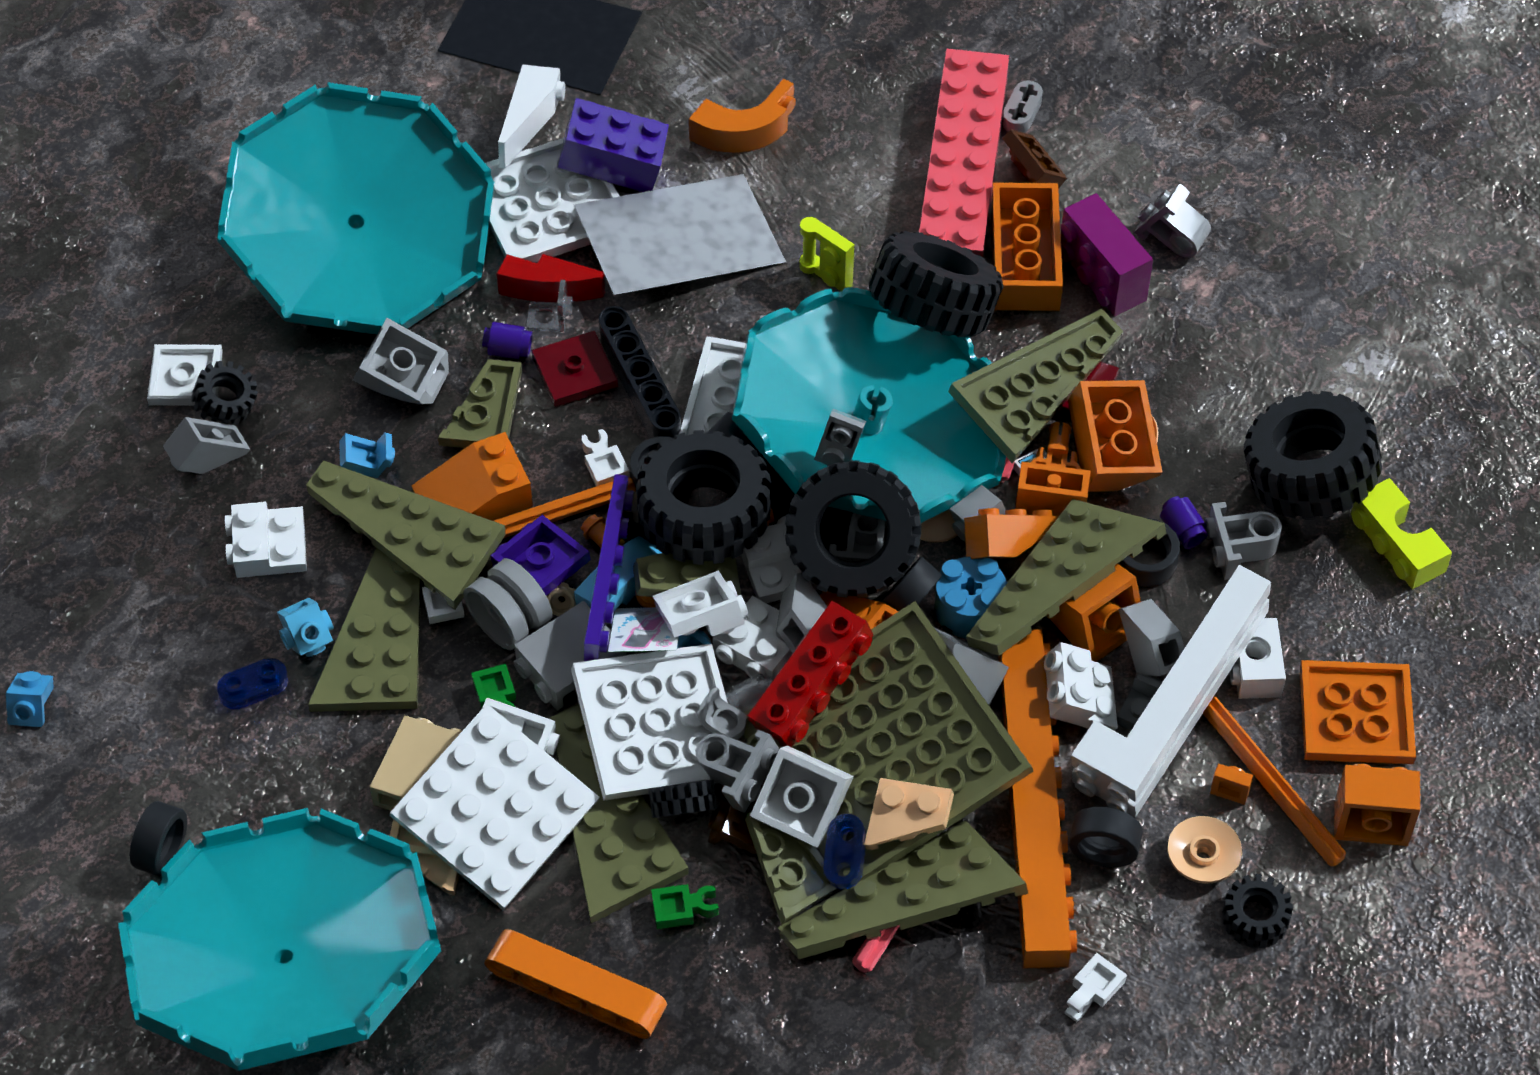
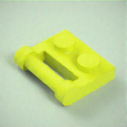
M814 217L802 219L800 222V233L803 236V255H801L799 260L800 270L806 274L815 273L827 285L835 287L840 291L844 288L852 287L854 244ZM816 239L820 241V257L816 255Z

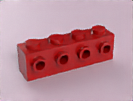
M832 600L747 715L754 728L770 734L783 747L787 745L793 747L795 742H800L807 734L809 723L817 713H821L827 707L830 695L836 686L846 681L851 672L852 664L859 655H864L871 646L874 635L868 622Z

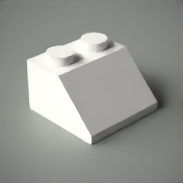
M788 745L781 747L750 816L818 847L838 813L854 776Z

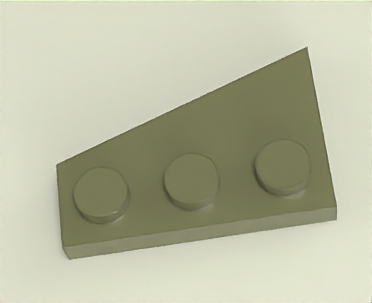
M487 360L469 388V395L453 413L451 423L438 436L439 446L466 448L474 442L502 432H506L509 438L522 374L521 362Z
M659 553L637 558L633 565L636 596L653 597V595L716 571L720 572L726 582L731 580L737 595H741L736 558L732 559L729 556L724 558V562L713 564V561H704V565L693 564V560L688 559L685 562L675 560L671 553L668 555Z
M751 812L748 813L745 821L781 925L840 889L842 884L813 845L750 816Z

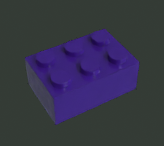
M576 98L567 124L557 168L641 192L652 191L661 167L669 124Z

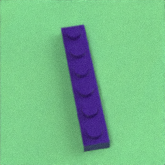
M614 475L584 642V661L597 660L600 657V652L607 653L610 632L604 631L605 623L612 624L615 603L609 602L610 595H617L620 574L614 573L615 566L622 567L624 546L619 545L620 538L627 539L629 518H624L625 511H632L634 491L628 490L629 476Z

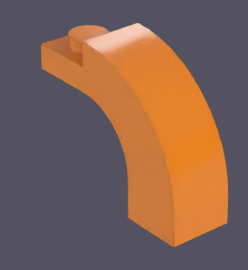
M782 79L764 102L756 107L745 110L728 109L705 99L689 118V140L705 148L728 153L749 152L775 142L788 131V115L791 114L796 104L794 83Z

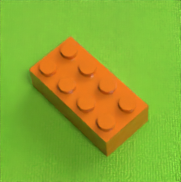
M993 182L990 207L992 265L996 267V271L1000 272L1003 282V289L994 310L1060 311L1063 279L1058 183Z

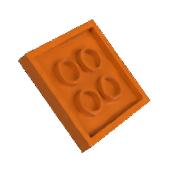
M1301 660L1300 684L1304 760L1414 764L1416 748L1409 664Z

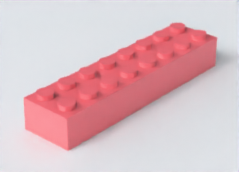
M946 49L919 232L928 236H937L945 241L949 240L962 248L965 247L971 250L976 255L984 257L992 184L994 182L1008 77L1009 55Z

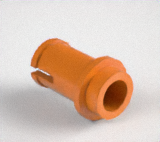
M594 514L588 517L581 526V530L584 532L583 537L587 540H593L600 548L602 547L606 519L602 516L597 517ZM620 538L619 545L623 546L625 541Z

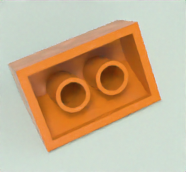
M1145 380L1080 381L1069 397L1068 405L1080 467L1082 470L1091 471L1088 492L1119 491L1160 476L1163 472Z

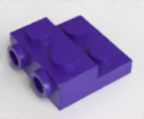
M543 515L532 523L525 525L517 535L507 543L501 544L490 555L493 567L504 558L511 559L521 565L536 580L546 596L591 560L590 553L586 548Z

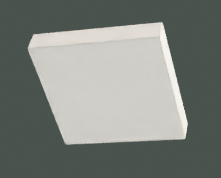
M154 345L147 395L148 404L194 406L195 402H192L191 397L199 373L202 369L205 370L206 365L211 363L214 367L216 361H222V346ZM214 387L212 389L213 393L216 396H218L219 387Z

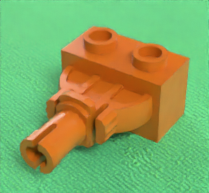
M1054 422L1050 425L1046 459L1043 458L1044 447H1040L1035 459L1031 462H1021L1015 509H1026V515H1032V511L1053 510V516H1060L1072 499L1087 502L1091 471L1081 469L1077 463L1078 457L1075 451L1071 452L1070 462H1067L1071 427L1067 423H1063L1061 435L1058 434L1060 422Z

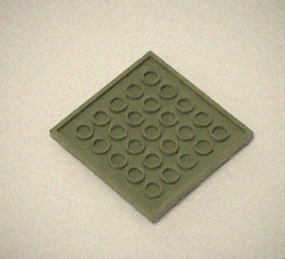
M916 601L871 629L874 636L868 651L864 655L858 656L851 666V672L846 681L836 686L830 695L827 707L821 713H817L809 723V729L805 737L800 742H795L792 747L854 776L838 813L817 847L844 889L881 871L889 864L898 861L944 831L940 830L930 834L921 833L913 839L903 842L897 839L878 845V849L867 850L864 842L880 778L952 789L954 797L947 829L1034 772L1026 757ZM751 707L744 713L748 715L753 707ZM747 716L744 737L748 741L757 730Z

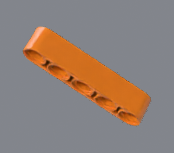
M510 929L502 930L484 962L486 968L500 978L641 1039L650 1038L667 1007L666 1000L653 990Z

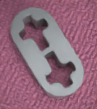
M1027 80L1015 86L1003 111L1002 125L1007 132L1011 129L1025 133L1031 127L1042 102L1043 90L1038 83ZM1030 95L1027 102L1023 101V98ZM1018 113L1022 114V117H1019L1018 120H1014L1016 119Z

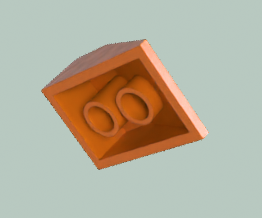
M506 432L472 443L411 485L413 493L491 521L533 507L531 483Z

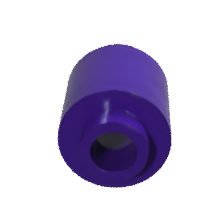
M493 322L491 328L485 327L482 347L488 348V355L520 360V357L528 358L533 332L525 330L523 326Z
M1175 496L1163 504L1160 518L1163 523L1176 532L1180 545L1182 544L1185 549L1194 548L1207 538V525L1188 497L1180 498Z

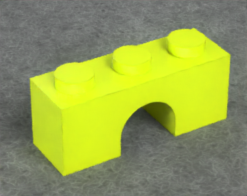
M1390 478L1376 484L1371 492L1367 491L1368 496L1359 504L1355 502L1353 504L1351 516L1354 524L1359 529L1365 531L1372 540L1376 551L1382 555L1384 554L1393 565L1396 575L1400 579L1405 580L1412 590L1447 571L1452 552L1432 528L1421 533L1411 534L1398 527V525L1405 522L1410 502Z

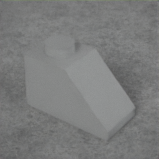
M185 417L163 445L170 457L171 464L177 470L204 474L244 456L250 450L236 425Z

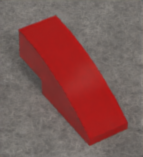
M507 254L497 272L499 294L512 298L562 303L603 298L605 294L604 272L546 254H542L538 263Z

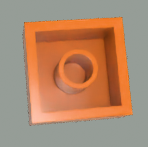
M1363 763L1345 765L1334 801V838L1344 841L1408 846L1420 812V771L1408 770L1404 767H1371Z

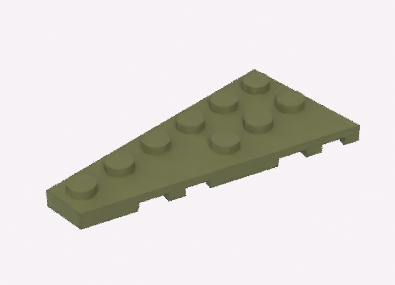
M1100 309L951 383L948 392L1013 464L1069 399L1079 382L1084 381L1120 340L1123 330L1103 309Z
M324 460L306 484L309 495L333 514L342 516L358 534L363 533L371 539L372 545L406 572L413 573L424 581L426 588L433 593H439L454 610H456L464 598V589L476 580L490 559V555L494 553L506 535L505 525Z
M1072 499L967 634L968 647L1000 656L1032 632V625L1045 616L1049 619L1060 612L1059 606L1070 598L1075 601L1116 571L1115 565L1127 556L1134 558L1143 551L1142 545L1152 538L1159 540L1167 534L1165 523Z
M377 548L309 701L310 712L418 709L421 579L413 573L406 572Z
M577 704L552 716L551 720L555 721V733L560 735L556 748L559 764L600 797L598 802L572 831L590 923L592 924L651 894V889L663 888L688 875V866L658 819L652 818L651 808L642 795L603 801L580 704Z
M965 820L919 846L898 861L889 864L881 871L840 891L778 927V931L786 945L798 959L843 947L845 941L863 935H866L867 940L881 936L880 931L899 925L900 929L903 930L958 914L960 908L980 902L983 907L996 903L995 897L1013 892L1015 897L1028 894L1026 882Z

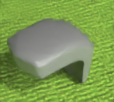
M713 688L699 706L697 716L701 724L713 734H722L735 740L740 739L745 733L747 715L724 701L720 697L719 688Z

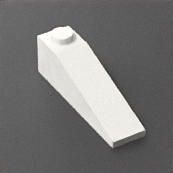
M522 65L498 141L499 168H506L554 115L558 101L564 100L565 82L560 81V68Z

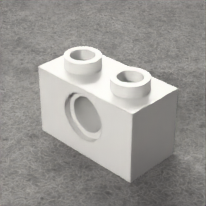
M1277 618L1263 619L1230 670L1231 685H1237L1238 699L1280 698L1282 696L1286 676ZM1249 657H1256L1259 660H1254Z

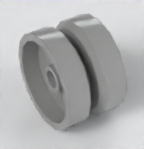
M504 558L488 571V578L480 577L464 589V600L474 620L496 644L504 649L513 650L514 644L529 635V630L535 632L552 619L553 611L542 588L521 565L511 559Z

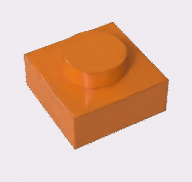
M1218 763L1210 794L1245 805L1253 775L1246 773L1239 767L1225 766Z

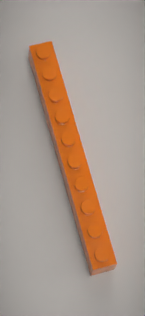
M1031 629L1032 632L998 656V661L1009 667L1000 684L1003 725L1034 771L1009 787L1015 872L1026 882L1028 894L1017 896L1023 969L1069 967L1071 953H1077L1076 930L1069 929V919H1074L1073 897L1066 896V886H1071L1070 864L1063 863V853H1068L1067 831L1060 830V821L1065 820L1064 799H1058L1057 789L1062 788L1061 767H1055L1054 757H1059L1058 735H1052L1051 726H1056V719L1050 717L1049 701L1047 700L1046 670L1044 668V655L1050 651V643H1043L1042 629Z

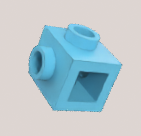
M306 598L277 612L283 629L279 630V634L288 650L292 648L299 655L305 654L306 657L324 651L326 649L325 644L333 641L329 632L334 629L327 611L325 609L320 611L318 603L313 599Z

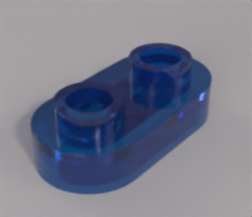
M267 658L229 672L218 682L217 691L219 699L227 708L241 709L281 693L288 685L287 670L280 660ZM267 672H274L269 676L264 675ZM236 684H239V685H240V686H239L238 688H236V689H231V688H230V687H232V686H234V685H236Z
M846 813L836 816L830 822L827 830L823 869L830 884L838 889L854 887L863 875L864 842L867 833L862 821L853 814ZM846 832H854L853 838L848 841L842 839L843 835ZM843 867H850L851 870L848 875H839V871Z

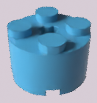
M962 557L948 560L942 566L940 571L942 576L936 583L934 612L938 623L942 627L945 625L948 629L952 630V634L957 637L967 639V634L1007 584L998 563L991 558L971 559V557Z

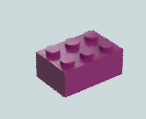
M1095 193L1064 208L1061 224L1062 260L1066 263L1069 262L1075 269L1080 281L1084 285H1088L1095 293L1099 304L1102 307H1106L1115 317L1147 301L1153 258L1100 196Z

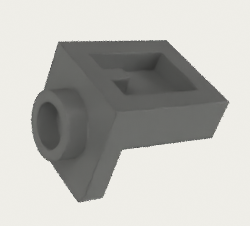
M1139 673L1136 674L1132 690L1117 715V725L1132 730L1162 684L1159 679L1150 676L1146 677Z

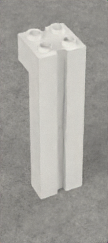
M1241 565L1237 567L1127 737L1122 736L1096 720L1093 721L1071 755L1072 766L1074 767L1072 782L1075 783V787L1080 792L1090 797L1096 795L1107 801L1106 804L1109 808L1121 810L1133 817L1137 816L1268 613L1269 599L1267 598L1270 594L1271 581Z

